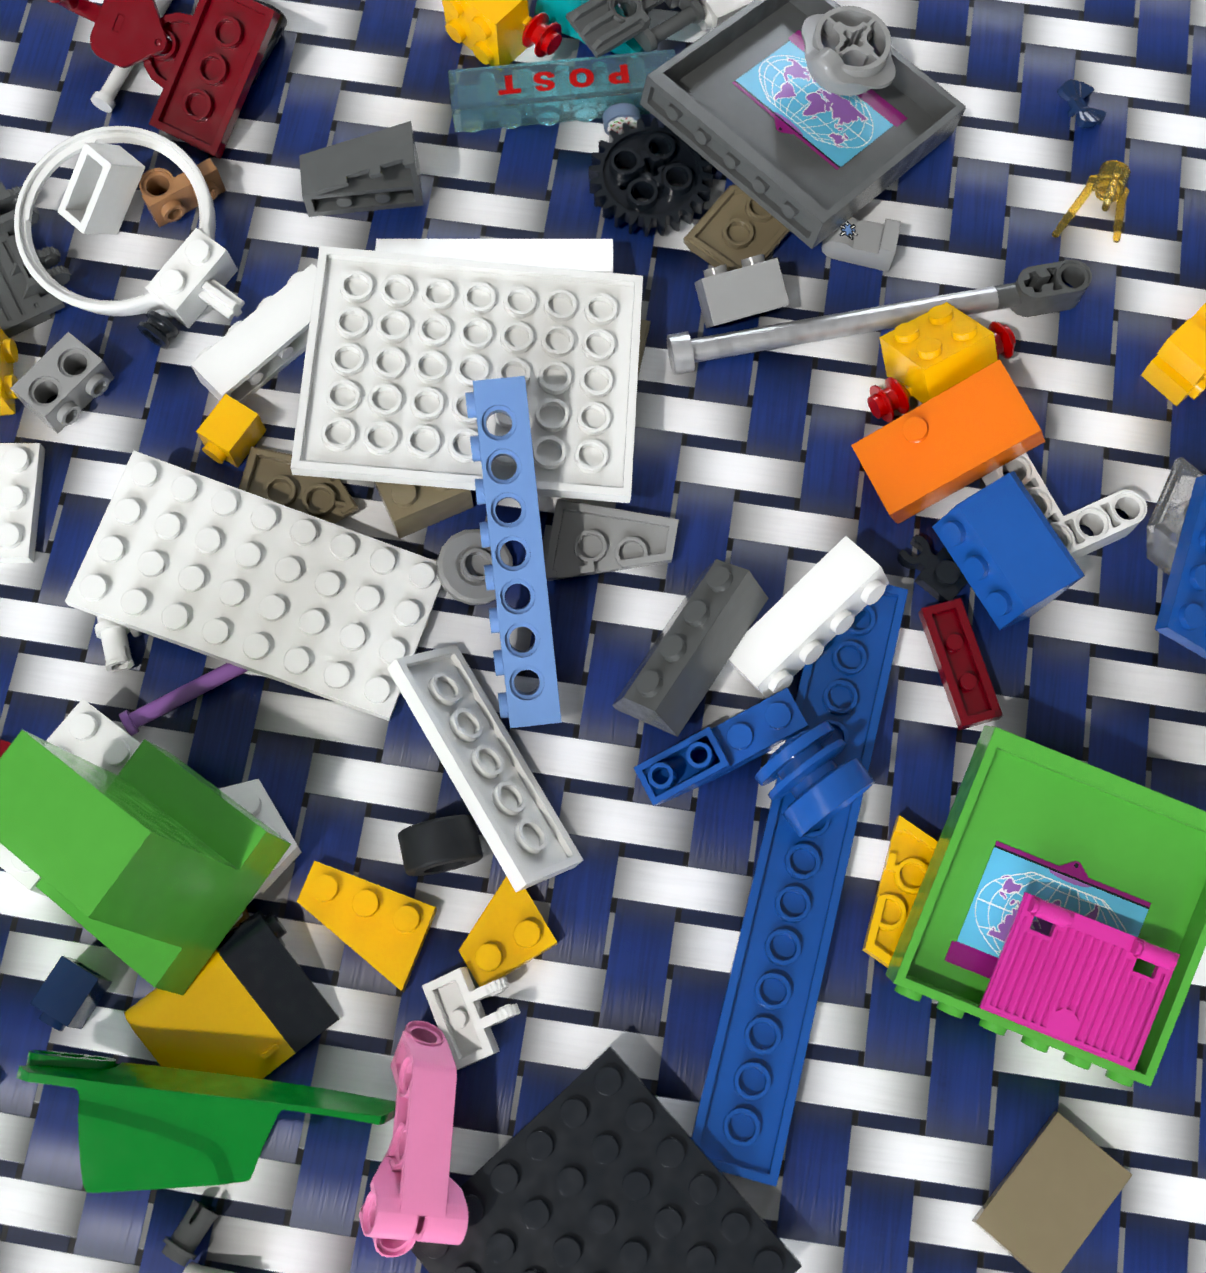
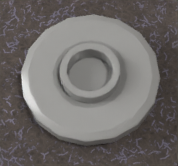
M480 529L463 530L452 535L441 547L436 562L438 579L444 590L457 601L469 605H484L496 600L495 590L487 591L484 565L492 564L490 547L482 548ZM504 544L500 551L501 559L505 564L513 566L512 556Z

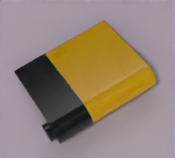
M258 910L230 931L184 995L155 988L124 1012L130 1027L161 1066L263 1079L339 1020V1016L285 948V943L281 937L287 931L272 912L264 916Z

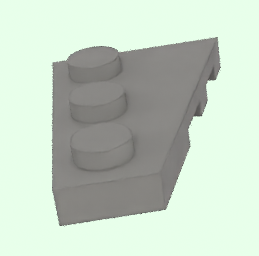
M557 499L545 562L547 581L671 563L679 519Z

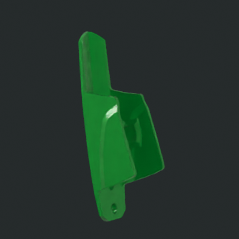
M29 1050L27 1063L24 1066H19L17 1078L26 1082L71 1087L78 1090L80 1167L83 1188L89 1193L212 1186L249 1181L265 1141L278 1114L282 1110L332 1116L376 1125L385 1124L393 1119L395 1115L396 1101L252 1077L125 1062L116 1064V1059L104 1056L49 1050Z

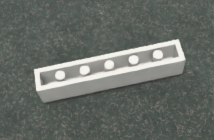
M376 239L375 251L613 273V239Z

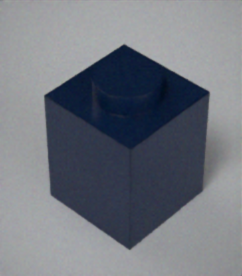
M61 956L30 1004L43 1011L39 1019L56 1030L63 1031L66 1026L82 1029L112 981L76 959Z

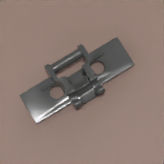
M589 0L567 13L566 18L598 59L633 37L647 53H651L657 49L658 43L691 23L698 24L705 20V11L698 0ZM665 2L669 8L674 9L678 6L682 9L681 12L651 30L649 29L651 19L648 13L656 6ZM620 4L626 17L619 15L614 7Z

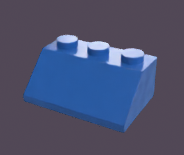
M1015 471L1004 475L958 503L932 526L999 630L1030 618L1085 576Z

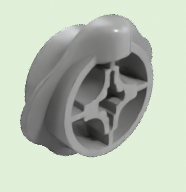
M841 6L825 14L811 15L804 21L801 35L805 44L807 68L812 78L822 88L837 95L854 96L865 93L870 89L885 88L892 83L896 69L891 56V35L885 23L877 15L864 8Z

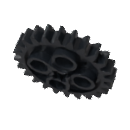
M640 118L637 119L636 129L632 130L628 124L623 123L621 135L610 130L609 142L599 141V152L592 153V166H589V191L591 194H594L595 207L603 206L604 219L615 215L614 227L618 228L624 222L629 223V234H632L639 226L643 227L645 237L649 236L651 228H657L658 233L664 236L665 226L670 225L673 230L678 232L681 219L688 224H692L694 212L698 214L703 213L704 202H709L710 188L713 185L714 175L711 174L712 164L667 126L660 128L657 118H653L650 127H645ZM660 153L664 154V156H656L654 154ZM620 168H629L631 170L625 171L620 170ZM677 183V184H681V185H683V186L676 187V186H672V185H670V184ZM637 198H646V199H648V200H647V201H638V200H636V199H637Z

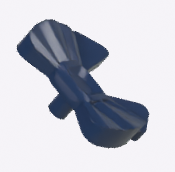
M1070 79L1064 82L1057 90L1058 95L1066 100L1071 108L1068 111V115L1073 117L1076 114L1077 124L1081 128H1091L1096 124L1100 125L1105 118L1106 112L1100 109L1089 108L1084 101L1094 91V88L1084 82Z

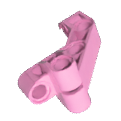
M420 1020L410 1021L406 1025L390 1065L397 1086L393 1136L388 1151L371 1181V1191L368 1193L359 1212L364 1236L372 1237L376 1251L381 1256L388 1258L398 1257L407 1253L416 1241L459 1245L464 1240L468 1227V1207L463 1191L449 1176L457 1082L456 1064L443 1032L437 1026Z

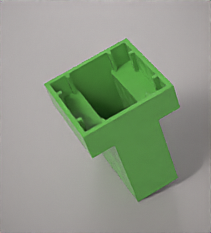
M21 730L0 758V843L41 877L36 885L40 891L157 989L184 995L291 845V843L172 753L145 739L118 775L24 730Z

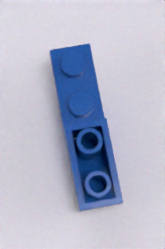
M785 688L714 728L707 727L633 768L652 805L657 806L711 782L772 751V747L809 728V725L789 689Z

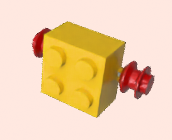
M442 0L446 21L445 28L449 36L455 42H462L471 49L481 63L485 65L490 64L500 73L529 47L535 45V55L537 57H544L553 54L561 44V25L557 22L548 25L549 16L546 13H540L534 17L529 16L528 0Z
M948 302L932 307L925 314L907 323L900 324L894 330L879 337L888 378L885 380V388L883 390L877 385L870 387V396L867 398L868 406L876 418H882L886 422L893 421V411L897 410L901 414L909 412L910 397L913 396L921 403H925L998 361L999 354L1006 359L1011 358L1014 354V346L1016 345V339L1012 330L1008 326L996 321L990 323L987 329Z

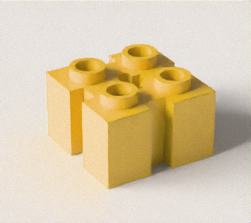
M1206 303L1166 340L1157 352V356L1141 374L1145 380L1176 407L1188 395L1195 400L1206 389Z

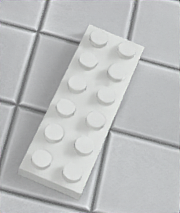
M457 645L396 658L387 667L388 671L514 890L519 892L571 870L583 861L582 856Z

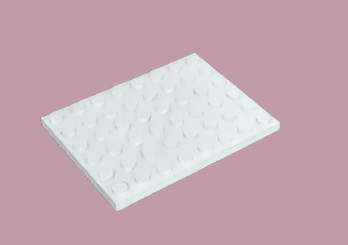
M320 246L290 466L292 475L476 490L475 479L483 478L481 461L473 462L470 436L478 435L477 418L468 419L465 393L474 392L473 381L525 376L538 496L630 503L643 276ZM495 413L487 421L488 431L495 436L507 434L512 427L511 419L504 413ZM499 456L491 465L493 475L501 480L511 478L517 470L515 461L509 456Z

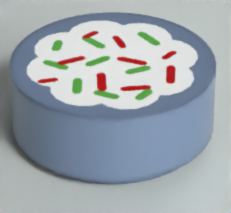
M618 103L610 106L602 115L605 133L609 135V131L613 130L621 135L623 123L628 124L632 130L636 129L637 119L641 118L640 110L630 103Z

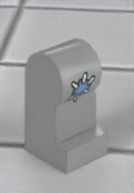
M851 217L823 240L822 252L835 260L889 272L896 252L901 221L886 218L885 223L881 224L866 220L859 221Z

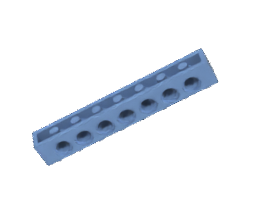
M525 376L473 381L474 392H466L465 396L468 419L477 418L478 435L470 436L473 462L481 461L483 478L475 479L477 505L486 504L488 520L486 522H479L482 548L490 547L492 564L484 565L486 589L487 591L495 590L497 607L489 608L491 633H500L501 650H493L496 676L504 675L506 692L498 693L500 718H509L510 728L562 723ZM495 413H504L512 421L511 430L503 436H495L487 429V421ZM499 456H509L516 463L517 470L509 479H498L491 471L493 461ZM505 498H512L521 506V515L513 523H504L496 515L497 504ZM508 541H518L526 550L524 561L517 566H509L501 559V548ZM513 584H522L530 591V600L522 608H513L505 600V592ZM527 627L534 633L535 641L529 649L517 650L511 645L509 638L514 629ZM531 670L538 675L539 684L535 690L522 692L517 689L514 679L520 671Z

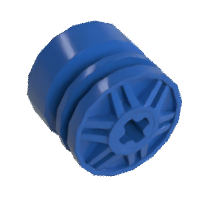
M825 721L810 730L802 731L789 739L770 756L767 763L754 777L760 786H765L777 778L781 779L768 794L771 800L782 798L789 793H792L796 798L785 810L783 816L800 838L805 837L826 823L876 782L858 758L849 760L840 766L835 763L834 759L841 753L846 743L843 739H838L825 748L822 746L835 732L829 721Z

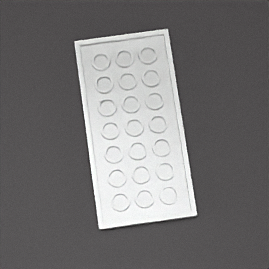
M133 450L65 602L68 606L390 721L401 692L387 667L396 658L416 654L442 584L438 579L437 561Z

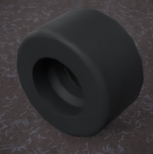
M453 815L411 825L398 833L404 869L409 876H424L455 870L476 863L483 858L477 825L472 815Z

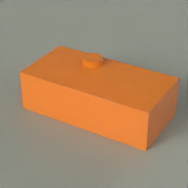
M999 359L851 446L888 514L899 524L1045 442V439L1037 421Z

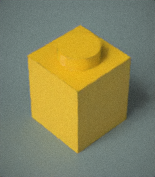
M225 394L196 432L204 444L202 450L206 455L220 464L226 460L238 468L250 453L251 446L254 447L258 443L266 429L259 414Z

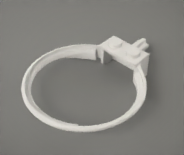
M130 126L95 128L76 134L56 145L37 162L27 176L19 193L15 208L14 232L16 244L24 265L32 277L46 291L59 300L82 310L107 316H133L146 313L149 310L163 309L188 329L208 305L212 306L229 320H232L234 316L238 318L242 313L241 308L244 306L245 301L224 287L238 269L228 251L215 242L216 215L209 188L195 162L174 142L155 132ZM85 142L99 144L128 143L151 148L165 155L178 165L194 188L199 206V228H195L145 287L150 292L146 295L142 294L123 300H98L78 295L53 279L45 270L36 254L32 240L31 221L39 192L59 166L76 154L81 153Z

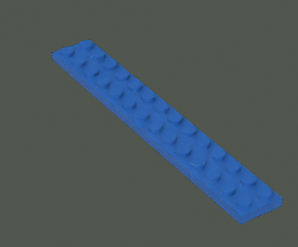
M887 585L884 594L877 602L864 607L855 616L853 624L846 632L836 635L824 646L823 653L815 662L802 668L795 702L809 725V728L803 731L810 730L825 721H829L835 732L822 746L825 748L838 739H843L846 743L844 749L834 759L838 766L858 758L866 770H869L908 589ZM780 778L776 779L775 786L781 781ZM792 793L770 802L691 1138L721 1172L777 1186L863 794L826 823L802 838L799 837L783 816L788 806L796 799Z

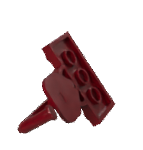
M47 0L51 3H57L95 23L90 35V45L98 57L120 68H128L142 61L144 62V67L151 79L163 88L149 125L221 159L280 18L278 12L254 0H199L193 15L177 12L160 17L155 0H104L102 6L89 0Z

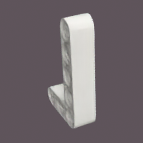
M1027 453L981 477L985 485L988 486L1003 477V472L1010 473L1015 471L1074 560L1126 537L1147 514V503L1143 496L1134 490L1125 489L1063 516ZM1115 509L1123 510L1128 515L1129 520L1121 518ZM1079 525L1089 527L1093 531L1094 536L1084 534Z

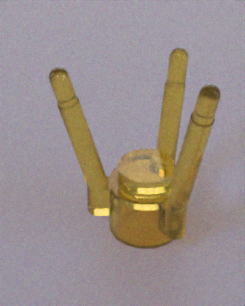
M1116 160L1104 162L1097 175L1089 176L1085 188L1052 232V236L1057 238L1091 192L1095 191L1096 197L1103 201L1102 211L1104 212L1110 209L1112 202L1117 201L1113 242L1118 243L1121 239L1125 203L1129 194V189L1126 187L1131 174L1129 167L1125 163Z

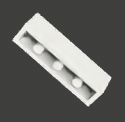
M311 264L304 271H299L292 275L287 285L275 295L263 299L252 314L243 321L234 323L224 337L213 346L204 348L198 354L196 360L191 363L199 381L219 401L227 394L242 404L306 350L316 266Z
M845 536L746 632L728 661L765 699L788 688L793 681V676L805 665L815 662L823 653L824 646L836 635L846 632L853 624L855 616L864 607L874 604L882 597L886 586L889 584L882 567Z

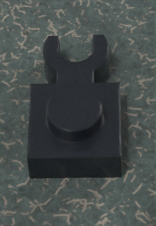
M916 534L910 544L919 551V555L911 556L902 549L897 556L898 562L905 568L919 570L921 573L914 582L940 603L954 600L967 585L968 581L944 547L937 555H934L930 551L928 541Z

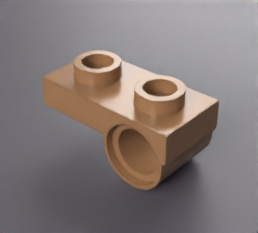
M210 158L197 164L214 200L219 194L226 191L218 169ZM153 168L141 176L139 188L143 194L142 198L159 228L169 222L179 220L185 213L198 207L194 188L184 172L173 177L166 169Z

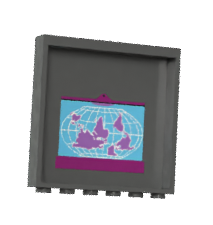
M754 0L648 74L640 104L813 249L954 133L966 106L894 48H892L891 56L896 74L889 86L881 89H870L865 93L854 96H842L831 93L818 85L808 71L801 29L804 21L809 16L825 14L841 6L834 0Z

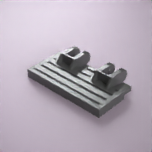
M1 182L0 327L8 338H11L51 319V313L66 306L63 301L46 291L32 277L19 254L14 232L15 208L22 186L6 190ZM37 207L33 209L31 225L40 220V213ZM34 245L41 264L51 277L60 285L68 284L71 275L68 268L62 265L55 267L56 264L61 262L59 250L52 246L37 250Z

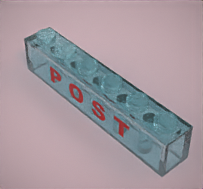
M675 49L606 55L598 59L596 57L448 70L455 132L466 131L473 133L484 129H514L519 126L553 125L557 122L568 121L588 122L602 118L607 108L618 103L635 105L640 110V115L651 114L640 104L646 77L676 55Z

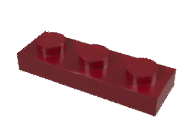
M958 598L921 608L918 615L958 729L962 730L999 720L1003 714L962 599Z

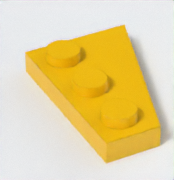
M900 815L895 820L862 948L865 953L887 968L938 843L937 840Z
M314 860L297 902L404 993L437 908Z

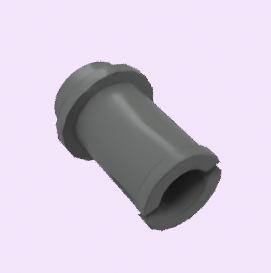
M193 1199L190 1208L172 1236H165L163 1239L166 1245L161 1252L172 1261L185 1267L190 1259H196L197 1254L194 1253L196 1248L219 1215L213 1210H208L209 1207Z

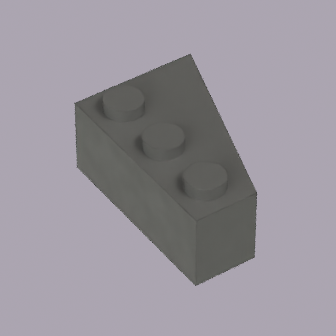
M411 121L299 155L302 197L309 217L423 206L420 166Z

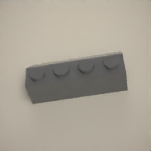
M718 559L702 571L612 706L620 712L678 737L769 599L751 572Z

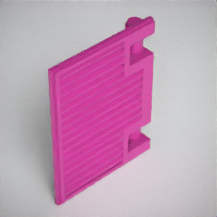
M1024 892L979 1008L1135 1070L1180 954ZM1034 916L1053 923L1049 936L1030 929ZM1137 958L1155 965L1151 977L1133 970Z

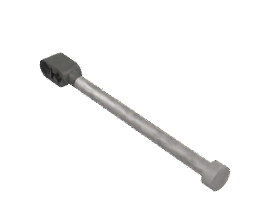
M1070 259L1027 267L1021 271L1014 283L693 339L690 338L688 331L667 335V349L673 374L694 371L696 362L896 328L900 324L907 323L925 314L932 307L946 302L966 315L1004 308H1011L1014 313L1022 317L1066 311L1077 306L1091 283L1092 273L1090 268L1082 261ZM1064 283L1072 285L1073 288L1066 286Z

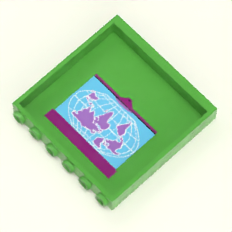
M984 725L885 975L896 984L894 991L907 998L920 1002L922 995L938 1001L936 1008L949 1015L962 1019L966 1012L981 1018L979 1025L991 1032L1005 1036L1008 1029L1023 1035L1021 1042L1033 1049L1047 1053L1050 1046L1065 1052L1063 1059L1075 1066L1089 1070L1091 1064L1107 1069L1105 1076L1122 1085L1132 1087L1133 1082L1137 1081L1151 1087L1206 947V811L998 727ZM1024 892L1180 954L1135 1070L979 1008ZM1034 916L1030 929L1049 936L1053 923ZM1137 958L1133 970L1151 977L1155 965Z

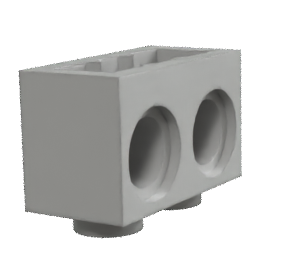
M68 332L10 389L25 407L56 433H59L65 426L71 425L78 419L81 410L94 398L101 396L107 390L114 376L100 357ZM86 368L81 374L74 375L79 369ZM58 395L54 401L46 404L49 398Z

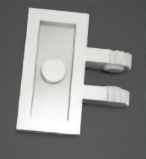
M461 967L422 985L437 1027L447 1039L457 1070L500 1052L491 1026L521 1013L517 1003L502 1006L496 1012L486 1016L480 1000L503 993L505 989L509 988L510 985L507 977H502L475 989L467 967Z

